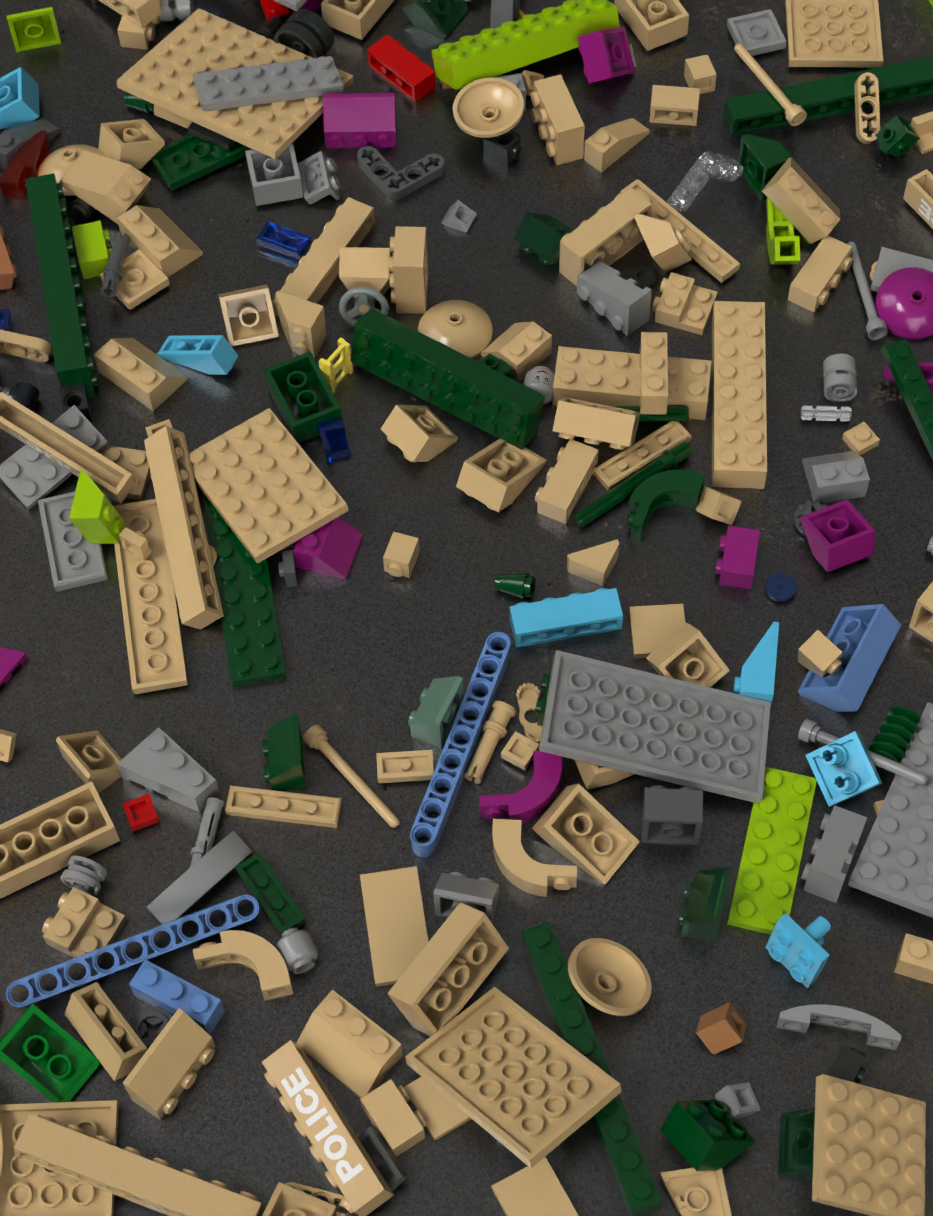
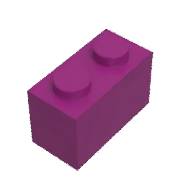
M728 526L727 536L721 535L719 551H723L724 555L723 558L717 559L715 574H721L719 585L751 589L760 530Z

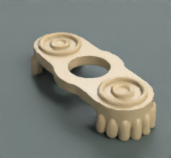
M524 683L522 686H519L516 693L520 711L519 721L524 728L525 737L540 744L543 726L537 725L538 722L530 723L524 717L527 711H535L540 690L534 684Z

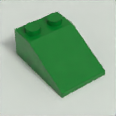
M29 1004L0 1038V1061L52 1103L69 1102L101 1064L95 1055L34 1004Z

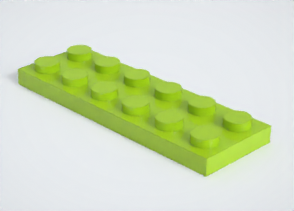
M765 767L763 797L759 804L753 802L727 925L771 935L778 919L784 914L790 917L817 782L816 778Z

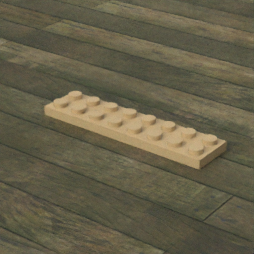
M151 499L115 505L113 507L123 518L125 527L133 532L139 531L146 536L151 552L144 561L123 549L121 540L119 544H114L133 694L187 686L188 680L177 600L156 500Z

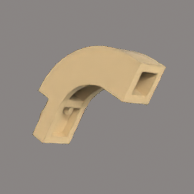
M493 819L492 841L495 861L502 874L514 886L532 895L547 897V886H552L557 890L576 888L577 866L543 864L527 855L521 843L522 820Z
M239 930L221 931L222 943L207 942L200 945L199 948L193 949L194 960L198 970L229 963H239L253 969L259 977L264 1001L293 994L291 980L283 957L270 942L256 934Z

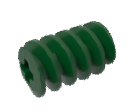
M891 707L868 750L899 763L905 757L904 752L910 748L908 743L914 740L913 734L919 731L917 724L920 723L921 718L906 707Z

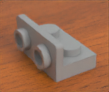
M320 151L297 163L304 198L309 204L330 194L336 200L341 199L339 190L341 189V183L336 177L335 172L337 171V166L331 157L328 158Z

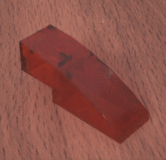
M41 130L30 138L16 152L4 169L0 178V187L4 198L22 200L27 188L25 179L38 176V169L48 156L51 147L46 131Z

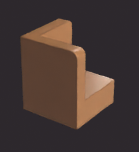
M729 1002L703 1014L700 1017L696 1034L712 1054H717L743 1042L747 1023L732 1003Z

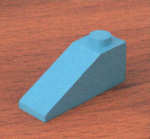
M223 335L168 336L157 353L162 359L209 375H227L238 358V354Z
M779 622L772 623L742 666L740 677L735 676L733 693L768 701L772 704Z

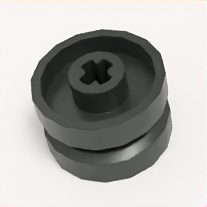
M308 9L294 11L274 37L275 43L283 44L312 58L326 55L335 42L330 26L323 18Z

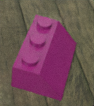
M395 93L323 94L326 148L397 147Z

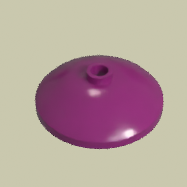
M917 267L903 268L893 272L882 282L876 296V311L878 317L885 321L888 331L892 334L908 340H921L933 336V272ZM917 294L921 299L915 300L912 295Z

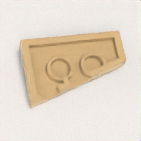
M694 1168L659 1173L661 1181L681 1216H732L722 1168L717 1171H696Z

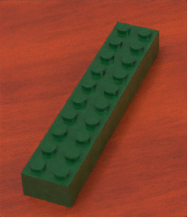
M54 173L26 178L57 376L61 387L84 383L88 398L95 397L94 386H98L99 383L96 370L94 371L95 360L90 347L92 346L89 331H87V326L89 325L86 311H84L83 293L79 292L82 287L79 273H75L78 272L77 269L79 267L76 254H72L75 250L74 239L72 235H68L72 231L70 218L65 217L69 213L66 198L61 199V197H65L62 182L57 183Z

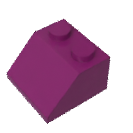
M625 26L600 30L578 37L579 51L582 54L584 74L587 77L588 84L635 72Z
M847 499L801 517V523L813 556L827 572L874 554L876 531Z
M341 517L335 518L297 540L293 550L296 568L347 580L363 534Z

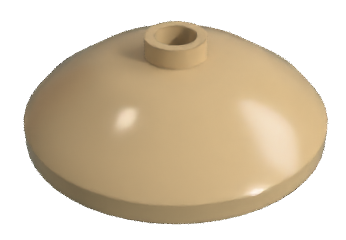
M483 78L469 83L461 89L453 103V115L459 128L469 135L481 138L496 137L510 131L518 124L524 113L522 93L513 83L501 78Z
M68 145L55 150L44 159L38 169V176L54 173L56 181L59 183L61 178L85 150L98 155H105L101 150L90 145ZM63 187L65 196L75 195Z
M448 300L432 306L424 313L418 325V332L475 359L490 345L493 327L488 314L478 305L464 300Z
M591 938L579 943L572 951L568 960L570 979L580 996L591 1006L611 1015L628 1016L639 1012L647 1004L652 991L649 973L641 960L628 948L612 940Z

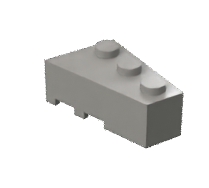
M598 261L577 276V293L582 300H587L599 315L605 316L616 330H620L626 336H629L649 321L652 289L648 287L644 289L636 286L634 279L625 280L620 277L619 271Z
M159 727L117 763L122 779L143 785L145 789L168 796V799L197 812H201L205 808L207 798H216L220 794L216 779Z
M835 805L831 815L825 813L820 826V830L824 831L821 839H815L810 853L815 855L812 864L806 863L801 879L806 880L803 891L837 903L867 817Z

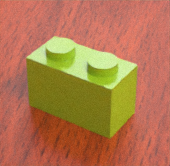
M101 221L72 226L83 279L100 276L104 268L108 266L112 248L107 249V245L111 244L108 229L103 230Z

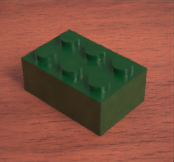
M311 351L263 369L266 387L290 434L297 443L343 426L341 407Z

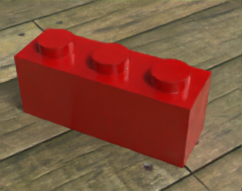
M386 35L367 49L368 66L415 103L436 88L435 71L433 68L419 60L414 53L406 50L399 41H395Z

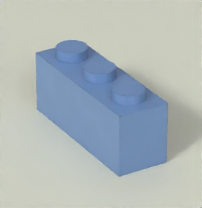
M146 959L129 983L135 997L153 1007L168 1011L172 1016L178 1009L183 1010L209 1035H211L225 1012L221 999Z

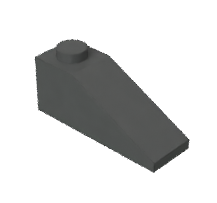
M42 118L5 130L0 134V168L12 175L61 132L60 129Z

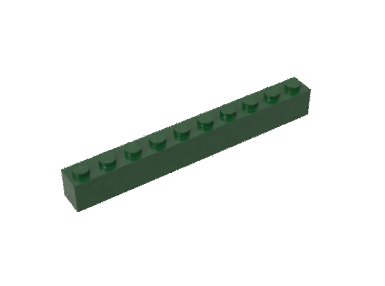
M933 56L779 87V89L792 104L800 105L806 111L807 116L804 121L855 111L854 84L860 75L867 72L874 74L878 79L879 105L932 95ZM867 80L861 84L866 87V94L861 96V98L867 96V90L871 87ZM768 90L725 99L724 118L732 136L790 124L785 118L784 108ZM864 102L861 105V109L873 107L868 102Z
M550 921L523 930L522 945L558 1036L612 1077L579 993L570 979L567 963ZM618 1094L592 1116L591 1121L628 1215L645 1216L659 1211L662 1200Z

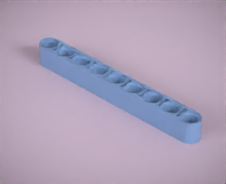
M503 632L490 634L485 642L410 832L411 847L414 854L419 857H429L437 849L463 782L464 774L467 772L481 736L483 724L487 720L510 661L511 641L509 636ZM496 647H502V648H504V649L501 650V651H495V650H494V648H496ZM486 670H493V671H495V672L492 673V674H486V673H484ZM477 693L486 694L484 697H476L475 695ZM469 716H474L477 719L474 721H468L465 718ZM458 740L468 741V743L464 745H459L456 742ZM452 763L459 765L455 769H449L446 766ZM440 788L449 789V791L444 794L437 792V790ZM431 812L440 814L437 818L427 817ZM421 837H428L430 839L427 843L417 842Z
M239 895L16 979L8 986L6 998L15 1007H24L143 962L145 959L148 960L248 922L257 916L259 903L253 896ZM247 899L252 903L253 909L248 916H241L237 911L238 903L241 900ZM215 910H221L225 914V922L218 927L213 926L209 919L210 914ZM188 920H193L198 926L197 933L192 937L184 936L181 929L184 922ZM166 931L169 934L170 942L166 947L159 948L155 946L153 939L157 932ZM136 941L141 944L142 953L139 957L129 958L126 955L125 948L128 943ZM103 952H109L114 956V964L108 969H102L97 964V958ZM74 963H81L86 968V974L83 978L75 980L69 975V967ZM53 974L57 978L58 983L53 990L48 991L41 987L40 979L43 975ZM20 984L26 986L29 991L27 999L24 1001L13 999L11 991L14 986Z

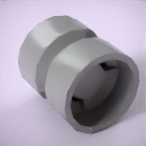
M161 0L162 14L159 15L160 21H174L176 17L183 21L194 13L193 0ZM172 4H176V9H172Z
M834 354L827 357L823 362L824 396L833 402L852 400L857 395L856 360L848 354Z

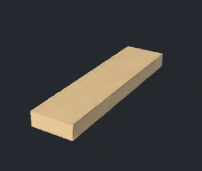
M671 421L594 468L593 475L607 491H610L662 456L663 451H670L684 441L690 442L692 436L679 421Z
M230 785L225 813L231 816L337 828L342 800L341 798Z

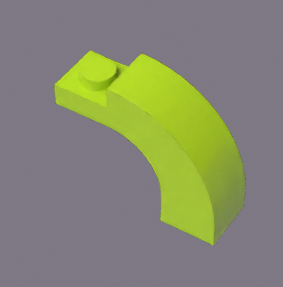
M767 197L766 237L770 262L772 265L798 264L800 262V237L794 236L793 224Z

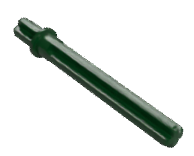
M684 441L670 451H663V455L575 513V522L580 527L586 526L632 495L638 485L654 474L668 471L671 468H677L679 462L692 454V447Z

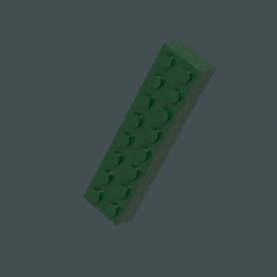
M373 308L354 324L351 362L487 433L499 439L501 438L521 450L538 434L545 395Z

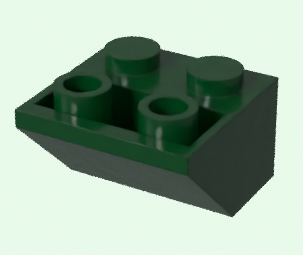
M716 1099L677 1100L660 1129L696 1171H717L751 1147L755 1142L753 1137L747 1132L745 1125L737 1121L727 1111V1106Z

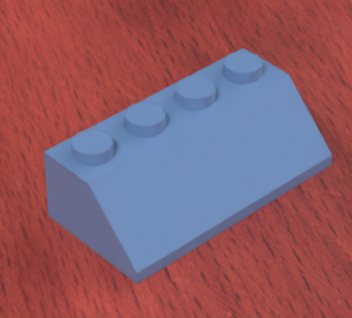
M884 604L842 607L827 635V638L843 652L840 659L842 662L841 666L832 675L827 673L823 678L809 670L798 693L835 712L857 711L870 685L873 683L874 677L883 663L892 642L895 640L901 624Z

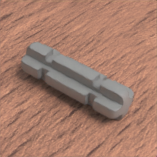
M803 405L800 416L802 420H812V418H815V421H836V419L850 421L852 409L850 406H840V409H837V406L816 405V408H813L812 405Z

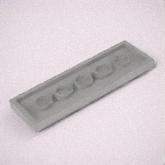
M332 56L193 74V82L203 112L323 96V94L343 93V84Z

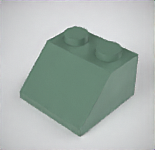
M453 676L433 679L429 688L425 687L420 696L421 704L418 710L412 711L408 720L411 737L442 749L464 698L462 677Z

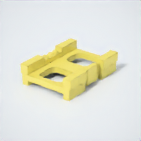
M341 337L338 340V348L327 360L323 358L319 360V368L333 393L341 380L348 373H353V364L350 357L351 347ZM340 353L339 360L333 365V360ZM340 369H342V373L335 380V375L339 372Z

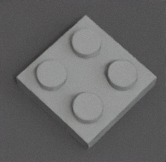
M771 9L727 20V27L735 44H742L751 56L786 48L787 41Z

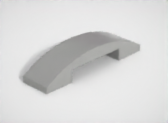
M232 831L146 908L161 924L178 919L189 907L250 855L252 851Z
M817 1004L787 1009L780 1012L776 1028L806 1033L809 1024L815 1023L867 1033L866 1045L890 1050H897L901 1042V1035L885 1022L864 1012L836 1005Z

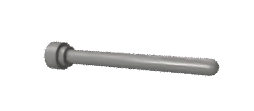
M850 241L847 244L852 246L850 257L853 258L851 265L868 317L866 331L871 340L882 339L887 335L888 329L885 321L878 317L856 244Z
M806 719L803 722L798 734V739L809 744L819 741L827 745L840 739L822 731V727H819L817 722ZM867 750L874 765L918 784H925L927 782L926 774Z

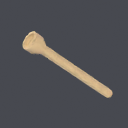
M740 43L736 44L734 47L735 52L784 108L786 120L792 126L801 124L807 116L806 111L800 105L792 104L745 47Z
M319 724L309 728L303 735L305 743L310 748L319 749L390 827H398L400 824L398 817L327 742V732Z

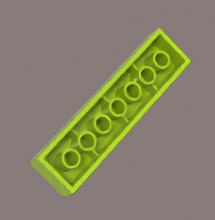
M568 0L563 2L561 6L544 8L541 13L524 15L522 19L515 22L507 21L502 23L500 27L484 29L480 34L463 36L460 38V41L443 43L439 48L431 50L436 77L453 89L458 90L473 81L492 78L579 47V36L620 27L617 5L608 0Z

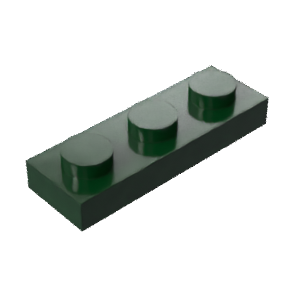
M260 852L235 867L237 874L257 900L281 937L284 931L298 928L307 922L304 914Z

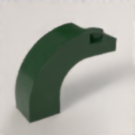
M668 470L654 474L639 484L629 499L628 514L630 517L627 527L631 528L630 538L641 541L650 515L662 506L680 505L696 510L703 491L705 474L689 470Z

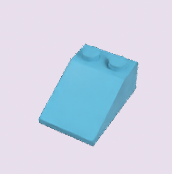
M22 67L1 77L0 129L17 127L39 118V84Z

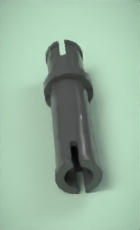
M121 233L115 234L108 266L103 271L104 281L100 291L106 297L109 289H111L109 297L116 296L118 283L123 277L122 267L130 242V237L125 233L122 241H120Z

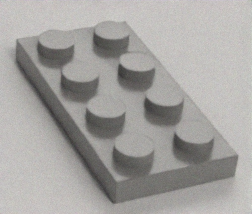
M75 405L52 422L53 425L98 453L109 445L108 441ZM26 444L0 465V479L28 510L34 507L38 500L45 498L73 475Z

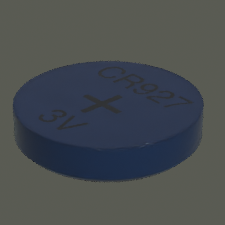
M786 573L771 575L765 585L767 595L777 602L791 600L797 589L793 577Z

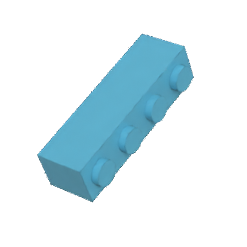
M601 588L595 592L573 593L567 597H549L532 603L520 602L515 606H510V623L516 647L620 630L623 625V613L617 589Z

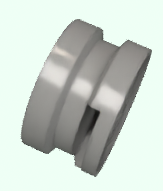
M77 855L71 856L67 863L68 869L64 870L60 877L61 881L70 888L75 887L89 895H92L93 892L97 895L101 888L99 883L104 881L107 870L88 858Z

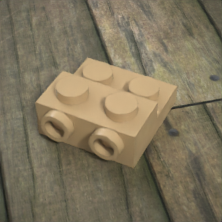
M671 272L669 279L663 278L660 287L662 296H656L652 306V311L655 312V322L703 335L714 307V301L717 300L718 292L694 285V278Z
M73 887L70 893L65 892L58 901V908L60 909L55 917L50 916L45 921L42 928L43 938L47 945L75 958L112 944L127 919L124 914L101 904L98 898ZM103 952L98 956V966L107 952Z

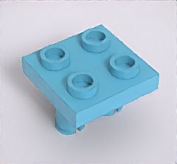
M854 731L805 755L829 807H833L882 784L858 731Z
M784 914L778 919L765 948L775 961L782 963L790 971L791 976L797 982L802 983L808 989L816 982L830 956L821 946L824 943L823 936L830 931L831 925L824 917L819 916L803 930L791 917Z

